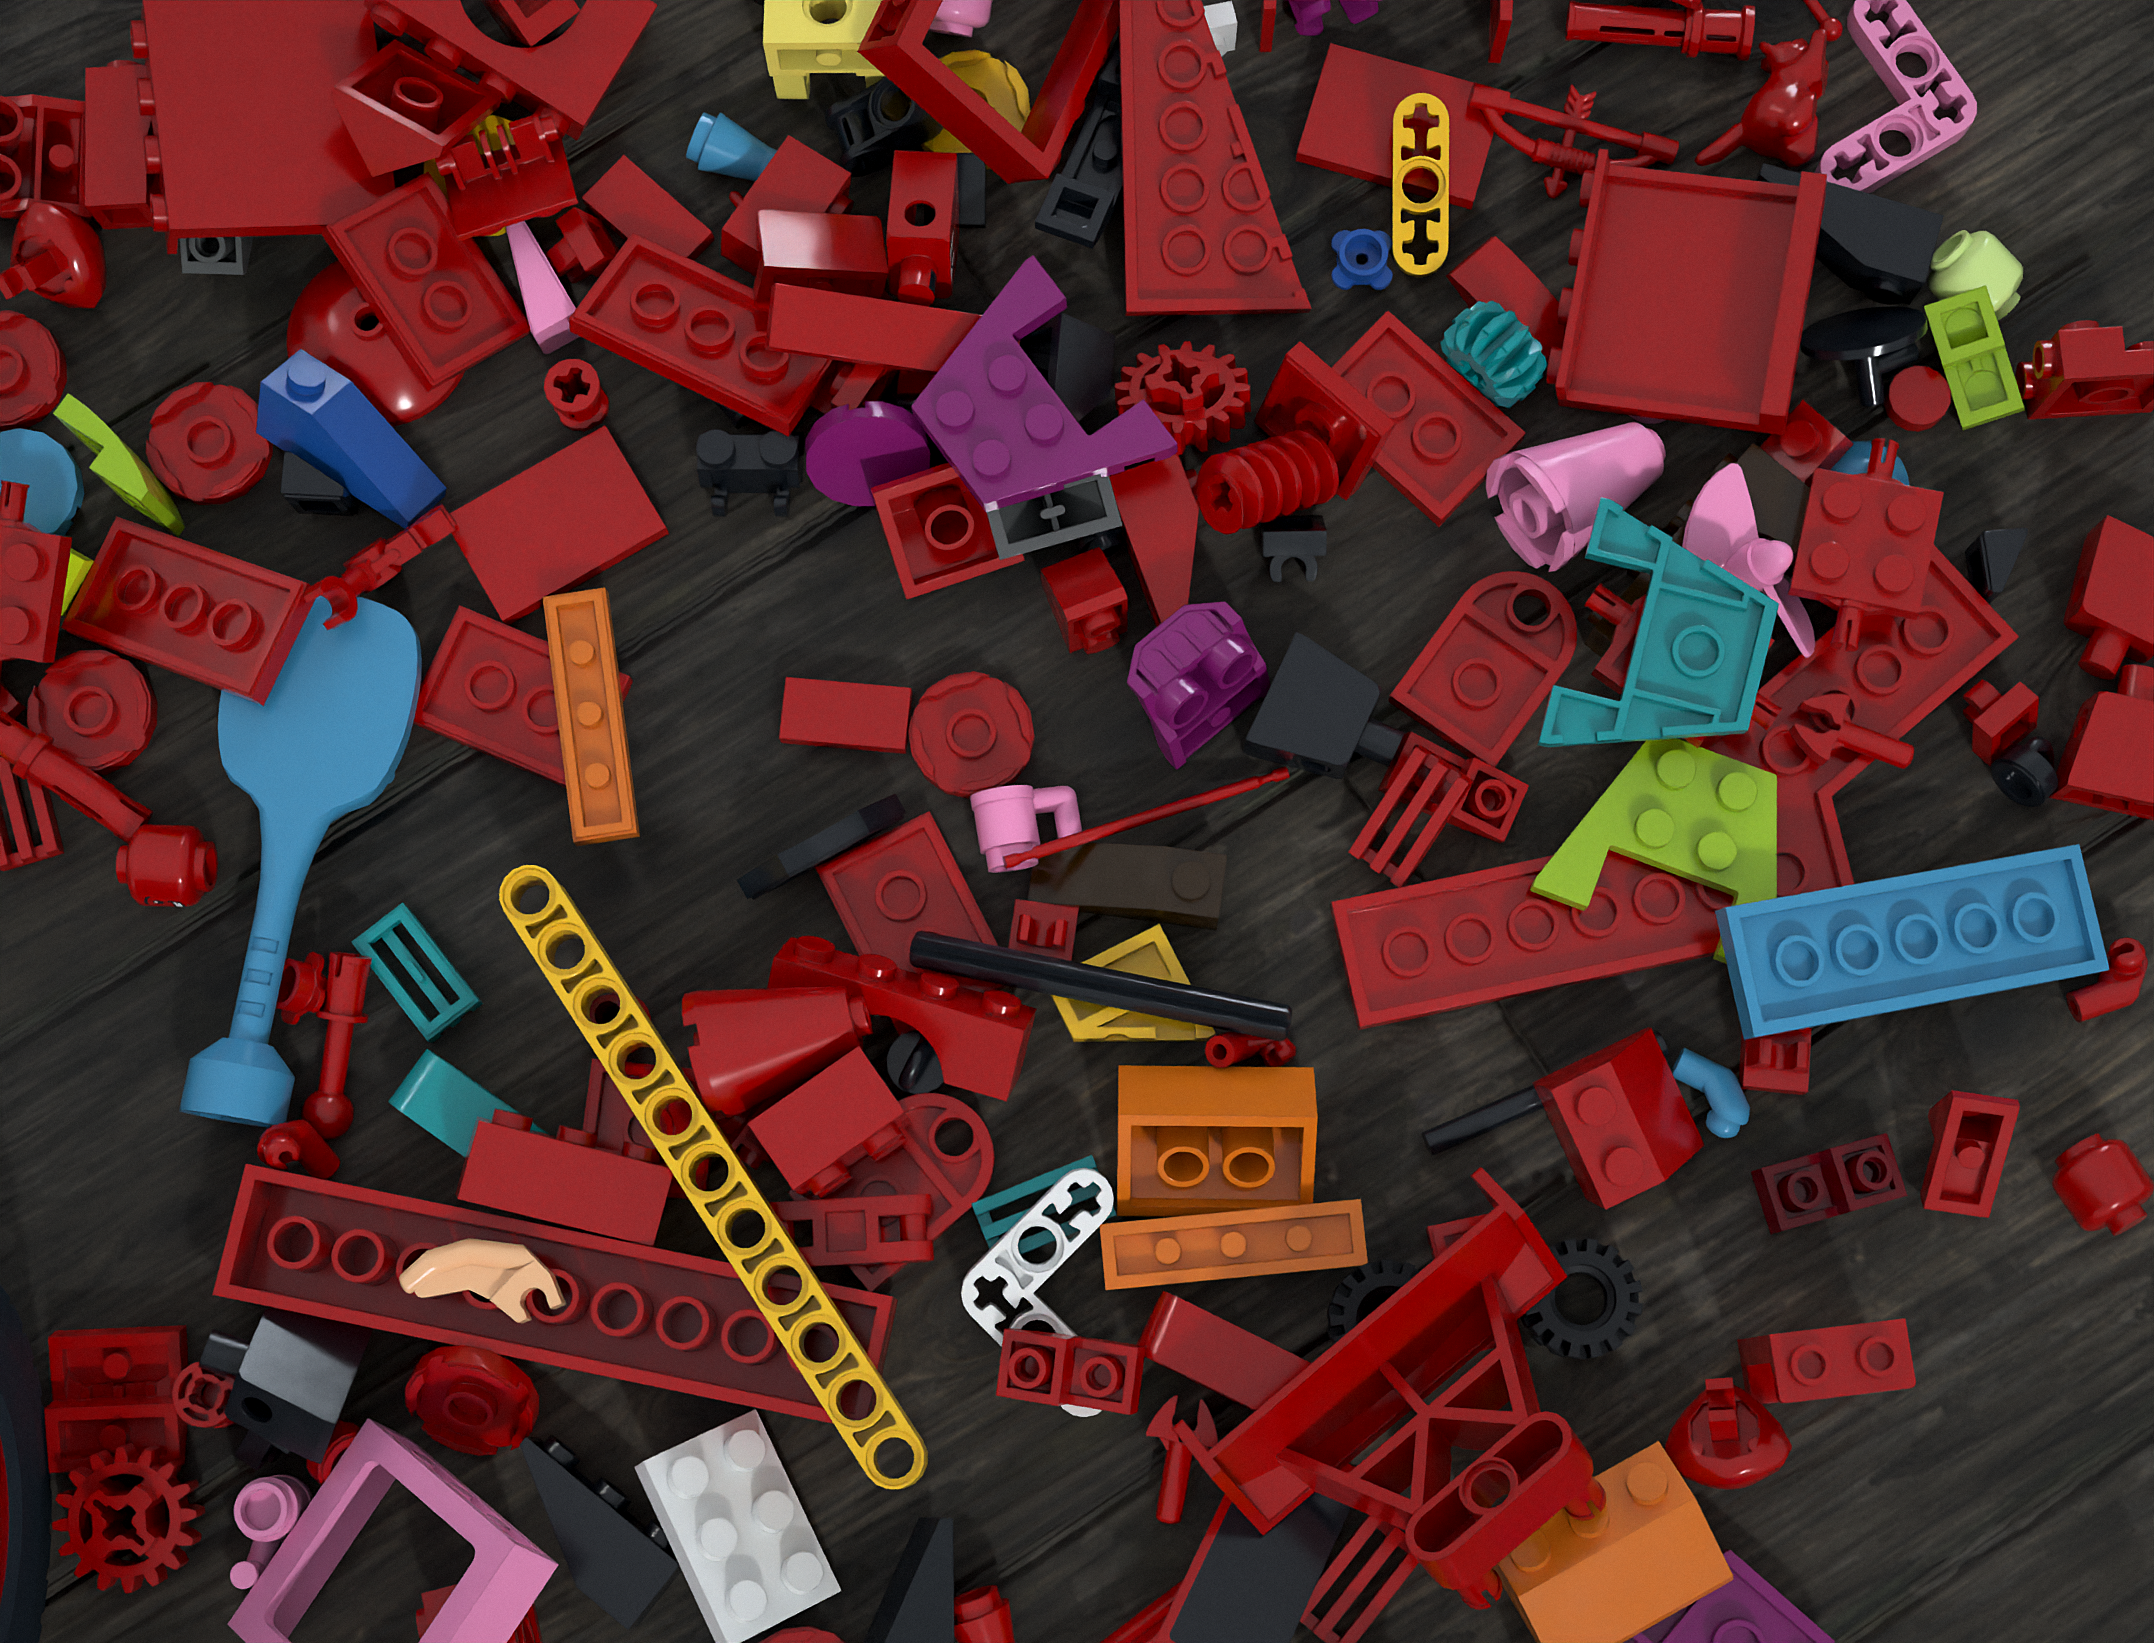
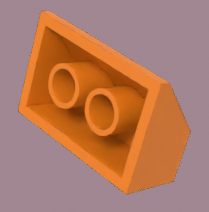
M1118 1065L1117 1216L1179 1217L1313 1204L1318 1119L1314 1067L1227 1066L1217 1068L1215 1066Z
M1659 1441L1594 1477L1604 1488L1607 1501L1601 1512L1591 1500L1587 1502L1586 1505L1595 1515L1593 1519L1585 1521L1576 1520L1568 1515L1563 1507L1492 1568L1499 1574L1502 1586L1536 1643H1623L1733 1580V1574L1695 1496Z

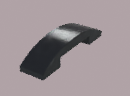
M1119 35L1099 77L1097 95L1061 174H1056L1035 220V229L1092 249L1103 234L1123 194Z

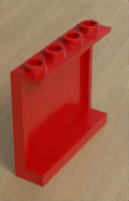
M142 0L141 20H130V38L133 59H145L147 78H137L138 109L140 116H151L153 135L143 136L144 161L147 174H158L160 194H150L151 222L153 232H165L167 254H177L178 238L321 234L327 225L396 189L393 171L375 177L371 176L330 97L332 88L336 83L378 52L374 21L369 15L371 11L364 7V0Z
M1599 149L1595 171L1585 169L1582 177L1579 207L1588 208L1585 228H1574L1570 242L1568 264L1569 266L1577 267L1574 287H1563L1560 296L1558 325H1566L1563 347L1552 346L1548 361L1547 384L1555 385L1558 405L1785 435L1826 198L1827 174L1802 171L1799 186L1610 165L1609 151L1607 149Z

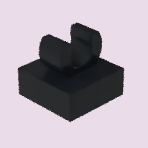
M1322 515L1277 516L1273 521L1260 523L1263 557H1269L1268 566L1274 582H1281L1282 564L1291 557L1299 558L1305 563L1304 575L1306 581L1315 580L1318 572L1315 556L1327 555V530Z

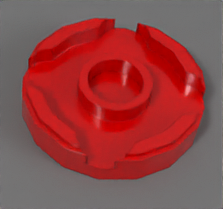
M11 310L0 311V432L18 428L26 429L41 422L59 403L67 383L66 357L57 338L36 320Z
M195 382L174 391L156 408L150 421L152 428L149 432V441L146 439V456L154 475L177 497L198 505L225 504L246 495L264 477L273 456V443L256 433L258 404L242 389L231 385H214L212 382Z
M81 650L60 658L44 671L47 675L41 680L39 686L34 685L28 698V728L36 734L44 731L53 737L54 742L52 745L98 775H107L132 763L147 748L157 726L158 701L150 681L130 661L108 651Z
M975 671L949 675L929 687L914 709L908 729L913 760L925 779L946 794L970 799V796L977 792L996 787L1010 786L1015 783L1030 762L1035 741L1031 711L1018 690L1005 681L1003 683L999 679L990 677L988 674Z
M467 1345L439 1347L421 1357L405 1387V1405L411 1416L416 1411L418 1416L424 1421L421 1429L433 1440L458 1452L478 1456L496 1455L499 1447H507L511 1444V1450L520 1446L525 1437L530 1435L539 1415V1395L530 1377L512 1361L487 1349Z

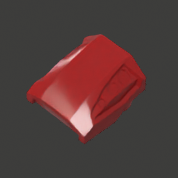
M34 94L0 96V218L20 219L34 201L61 205L90 223L91 213L85 207V101Z

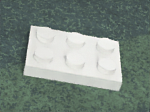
M756 1409L653 1456L634 1467L715 1643H741L841 1591Z

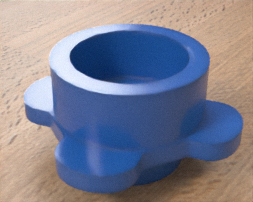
M1357 229L1352 232L1342 230L1335 234L1331 242V248L1337 254V266L1331 274V279L1335 286L1342 290H1348L1353 285H1370L1375 290H1382L1391 283L1393 274L1387 267L1388 252L1392 248V240L1387 233L1380 230ZM1363 255L1367 258L1368 262L1360 265L1357 263L1356 258Z

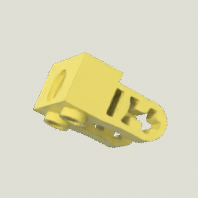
M764 0L763 46L769 76H773L777 99H809L810 73H856V76H865L866 88L885 77L884 74L857 52L882 0ZM826 19H839V21L832 24L820 23Z

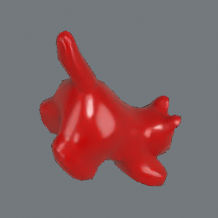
M1815 30L1812 33L1809 45L1803 38L1780 42L1775 45L1764 41L1759 43V49L1766 57L1761 60V69L1769 73L1770 77L1751 98L1741 116L1740 122L1733 125L1697 154L1694 162L1698 166L1703 167L1721 162L1740 146L1748 147L1761 157L1779 158L1789 167H1798L1811 160L1816 154L1818 143L1817 100L1825 94L1829 71V61L1826 60L1827 30Z

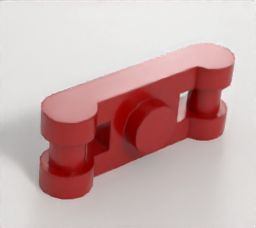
M931 1194L769 1202L794 1242V1223L812 1222L813 1246L798 1247L811 1268L934 1261L933 1240H927L926 1215L932 1214ZM761 1216L762 1224H765L763 1217ZM899 1217L900 1241L881 1242L880 1218ZM782 1268V1269H780V1270H794V1269H793V1268Z

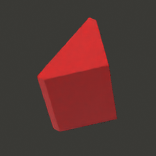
M396 39L336 83L332 88L330 96L372 177L442 156L497 110L502 99L497 94Z
M949 462L870 488L876 512L906 600L1025 561L1023 554L999 560L987 513Z

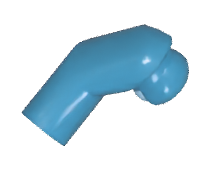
M1684 1047L1671 1070L1674 1078L1705 1093L1711 1107L1707 1114L1706 1126L1713 1134L1721 1138L1736 1136L1740 1130V1125L1747 1124L1750 1116V1106L1736 1075L1730 1069Z

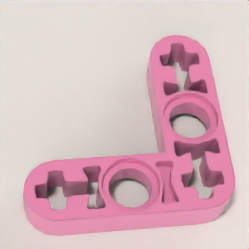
M1855 0L1847 16V28L1852 39L1900 106L1840 140L1825 151L1814 173L1827 174V182L1870 194L1956 143L1966 134L1975 119L1977 102L1973 93L1906 0ZM1869 9L1875 14L1883 11L1887 12L1889 18L1885 25L1880 20L1868 22L1865 17ZM1900 33L1904 34L1903 36H1900L1897 40H1895ZM1890 36L1894 42L1886 49L1884 45ZM1904 52H1913L1920 55L1927 65V73L1919 78H1910L1903 75L1897 68L1896 57ZM1934 81H1937L1939 83V86L1935 90L1934 94L1929 89L1923 97L1919 96V94L1924 93L1933 84ZM1938 106L1943 110L1954 107L1958 112L1953 121L1949 117L1938 120L1934 116ZM1888 130H1897L1903 133L1911 143V152L1902 157L1887 154L1879 143V135ZM1865 153L1868 163L1860 167L1852 183L1846 177L1836 180L1832 176L1837 164L1842 169H1848L1858 163Z

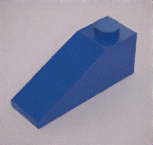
M298 350L260 382L256 433L283 451H290L343 486L348 493L404 529L413 524L445 497L446 487L353 382L304 350Z

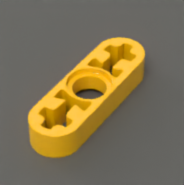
M1416 93L1400 102L1393 117L1392 254L1396 265L1405 274L1413 277H1426L1441 268L1448 253L1449 115L1445 105L1437 97L1427 93ZM1416 107H1426L1428 117L1438 119L1439 127H1433L1428 130L1426 152L1438 148L1440 150V160L1427 156H1415L1404 161L1401 160L1402 149L1414 152L1415 149L1414 130L1403 128V119L1413 118ZM1417 168L1430 170L1436 176L1439 184L1436 196L1429 202L1421 204L1410 201L1402 189L1404 177L1410 171ZM1402 211L1413 215H1427L1434 211H1439L1440 213L1439 223L1431 220L1426 221L1427 242L1437 243L1438 253L1428 254L1425 265H1415L1413 255L1403 253L1402 244L1413 241L1414 220L1401 223Z

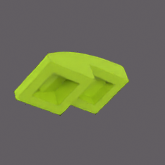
M1985 285L1924 306L1962 429L1966 430L2025 411L1987 286Z

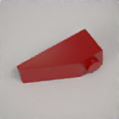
M1175 454L1170 458L1157 462L1154 460L1109 476L1123 525L1121 526L1123 530L1121 536L1156 628L1182 606L1189 604L1198 527L1199 504L1196 493L1198 475L1194 468L1184 471L1179 455Z

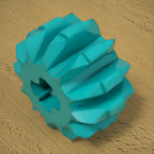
M1478 301L1470 309H1464L1452 320L1453 324L1444 332V339L1440 343L1442 352L1448 357L1447 363L1496 407L1510 408L1518 400L1522 401L1536 388L1535 384L1544 376L1543 372L1548 367L1546 357L1541 353V343L1532 337L1529 332V326L1523 325L1517 319L1515 312H1506L1499 303L1494 301L1488 303Z

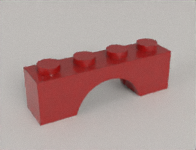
M816 936L790 937L774 956L767 988L847 986L852 998L863 995L870 1015L893 1017L919 1031L928 1040L937 1054L944 1083L1007 1102L1020 1078L1037 1008L1021 1004V1000L1008 992L988 990L982 993L959 986V982L955 978L943 973L925 972L921 975L897 968V964L885 956L877 954L856 956L835 950L833 943Z

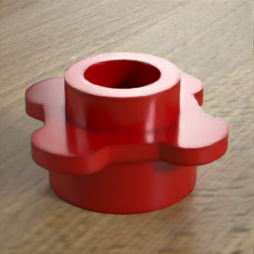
M310 952L304 962L290 958L286 959L276 1008L282 1010L281 1017L285 1023L295 1025L303 1014L307 1012L316 1013L322 1007L325 1000L327 978L321 973L324 968V958L321 954Z

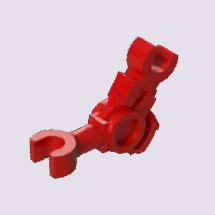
M441 503L386 540L379 537L362 548L343 564L346 571L340 578L336 576L323 578L309 586L305 590L303 597L307 603L319 596L326 598L332 607V615L326 619L323 625L327 630L335 629L356 616L358 610L356 597L362 592L367 594L393 578L403 569L402 564L421 553L426 547L435 544L452 533L457 523L443 503Z

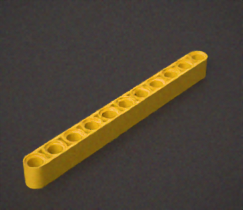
M523 865L513 869L504 878L500 886L499 901L503 911L867 1476L876 1485L885 1489H904L915 1484L923 1476L928 1464V1451L923 1439L711 1113L709 1114L701 1097L566 889L546 869L537 865ZM536 885L548 887L550 893L546 907L535 914H523L520 909V900L523 894L529 888ZM569 939L582 940L585 945V954L582 960L570 969L557 968L555 964L557 948ZM604 993L618 994L620 1010L617 1016L605 1024L592 1023L589 1015L593 1000ZM639 1047L654 1049L656 1065L653 1071L642 1079L628 1078L625 1073L627 1056ZM674 1102L689 1103L692 1110V1120L689 1127L677 1135L664 1134L660 1126V1116L663 1110ZM709 1157L724 1158L728 1165L726 1182L714 1191L700 1190L696 1183V1170L699 1164ZM746 1212L759 1213L765 1222V1233L762 1239L750 1248H739L731 1236L734 1221ZM793 1268L801 1277V1292L793 1302L787 1305H776L768 1294L769 1279L777 1270ZM829 1324L836 1330L839 1337L837 1352L830 1360L823 1363L813 1362L804 1350L806 1334L814 1326ZM855 1381L868 1382L876 1393L874 1411L862 1420L850 1419L841 1407L843 1390ZM892 1438L905 1440L914 1452L913 1466L901 1478L886 1476L880 1470L877 1462L880 1447Z

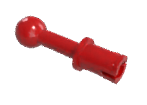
M330 952L329 973L324 1007L316 1012L317 1017L328 1020L318 1090L305 1100L301 1111L302 1120L310 1123L324 1140L335 1139L343 1135L350 1128L354 1118L353 1105L347 1095L344 1094L354 1023H367L369 1015L363 1013L370 965L372 964V957L369 956L359 957V954L346 952Z

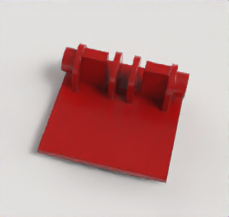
M535 113L531 116L509 122V129L515 142L514 145H511L503 124H500L496 128L502 145L501 149L493 150L484 129L478 131L485 154H480L472 134L463 137L442 156L434 158L440 175L445 178L458 241L475 236H489L497 233L503 227L534 217L552 216L563 208L578 204L562 137L558 133L552 115L540 118L539 114Z

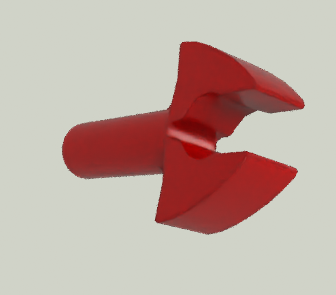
M1828 694L1804 700L1797 707L1798 710L1806 713L1820 715L1825 719L1828 727L1832 729L1826 733H1816L1812 729L1797 723L1789 729L1797 745L1813 761L1820 765H1824L1830 759L1831 751L1841 747L1901 769L1907 768L1913 760L1914 747L1911 744L1856 725L1851 721L1845 711L1851 699L1850 695Z
M1178 1395L1173 1396L1160 1408L1146 1431V1436L1159 1437L1166 1448L1155 1515L1157 1520L1165 1524H1178L1182 1520L1192 1461V1453L1183 1442H1179V1436L1172 1429V1418L1175 1414ZM1201 1399L1199 1400L1197 1426L1194 1432L1206 1446L1213 1447L1218 1443L1217 1432L1211 1413L1205 1402Z

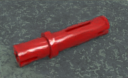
M0 709V757L14 765L12 772L23 780L30 776L60 796L62 800L106 827L129 845L132 834L138 827L149 822L153 811L134 801L101 776L60 751V749L52 745L54 742L53 737L44 731L38 734L34 733Z

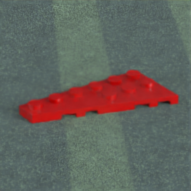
M1118 0L1125 316L1309 313L1312 308L1305 289L1302 288L1292 261V252L1287 238L1282 233L1262 168L1239 104H1236L1220 51L1215 46L1205 18V9L1202 1Z

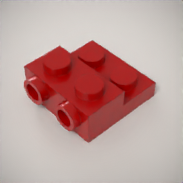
M2092 320L2066 324L2050 340L2036 341L2033 349V360L2019 362L2015 371V379L2022 400L2025 399L2028 420L2152 412L2154 410V341L2131 345L2125 351L2122 326L2099 328V323Z

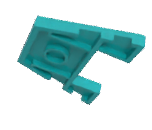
M1601 497L1598 502L1585 558L1647 573L1651 576L1620 701L1553 685L1537 745L1561 747L1744 734L1749 728L1779 603L1708 559L1704 561L1673 542L1671 536L1653 525L1649 527L1623 511L1624 507L1611 499Z

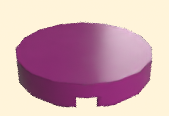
M865 401V408H855L849 410V404L833 408L814 423L805 441L806 472L814 487L831 500L851 506H875L870 488L930 468V444L923 427L914 415L905 408L883 401Z

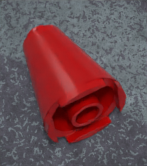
M847 986L697 990L684 994L682 998L683 1026L697 1024L698 1030L693 1035L694 1045L687 1047L691 1065L704 1104L709 1114L716 1112L715 1121L717 1122L731 1119L818 1074L858 1046L863 1050L862 1036L873 1033L870 1014L863 995L852 998Z

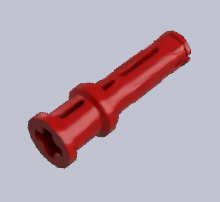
M1569 0L1565 41L1586 40L1680 47V53L1686 54V57L1696 58L1699 52L1736 54L1738 61H1748L1754 35L1755 6L1744 5L1741 11L1704 8L1703 3L1700 2L1695 9L1685 6L1684 10L1637 7L1633 5L1580 3Z

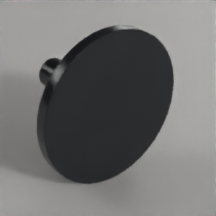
M1898 306L1871 307L1840 313L1820 320L1806 328L1802 332L1800 350L1804 355L1815 359L1854 360L1860 405L1876 406L1885 402L1882 374L1915 362L1918 359L1919 351L1915 342L1926 334L1928 330L1927 318L1919 310Z

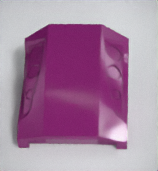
M1226 602L1182 606L1135 645L1127 679L1128 686L1138 697L1150 719L1160 750L1176 770L1186 763V759L1260 697L1262 699L1266 697L1271 686L1266 663L1253 644L1242 618Z

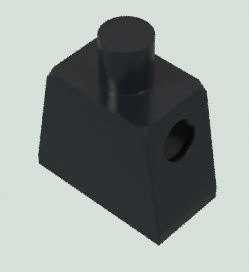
M1296 632L1246 737L1243 753L1251 757L1330 778L1342 779L1354 752L1390 767L1405 733L1371 718L1382 692V688L1377 683L1308 637Z
M270 1308L264 1311L252 1341L213 1329L198 1367L235 1379L224 1411L229 1420L310 1461L321 1464L373 1329L303 1313Z

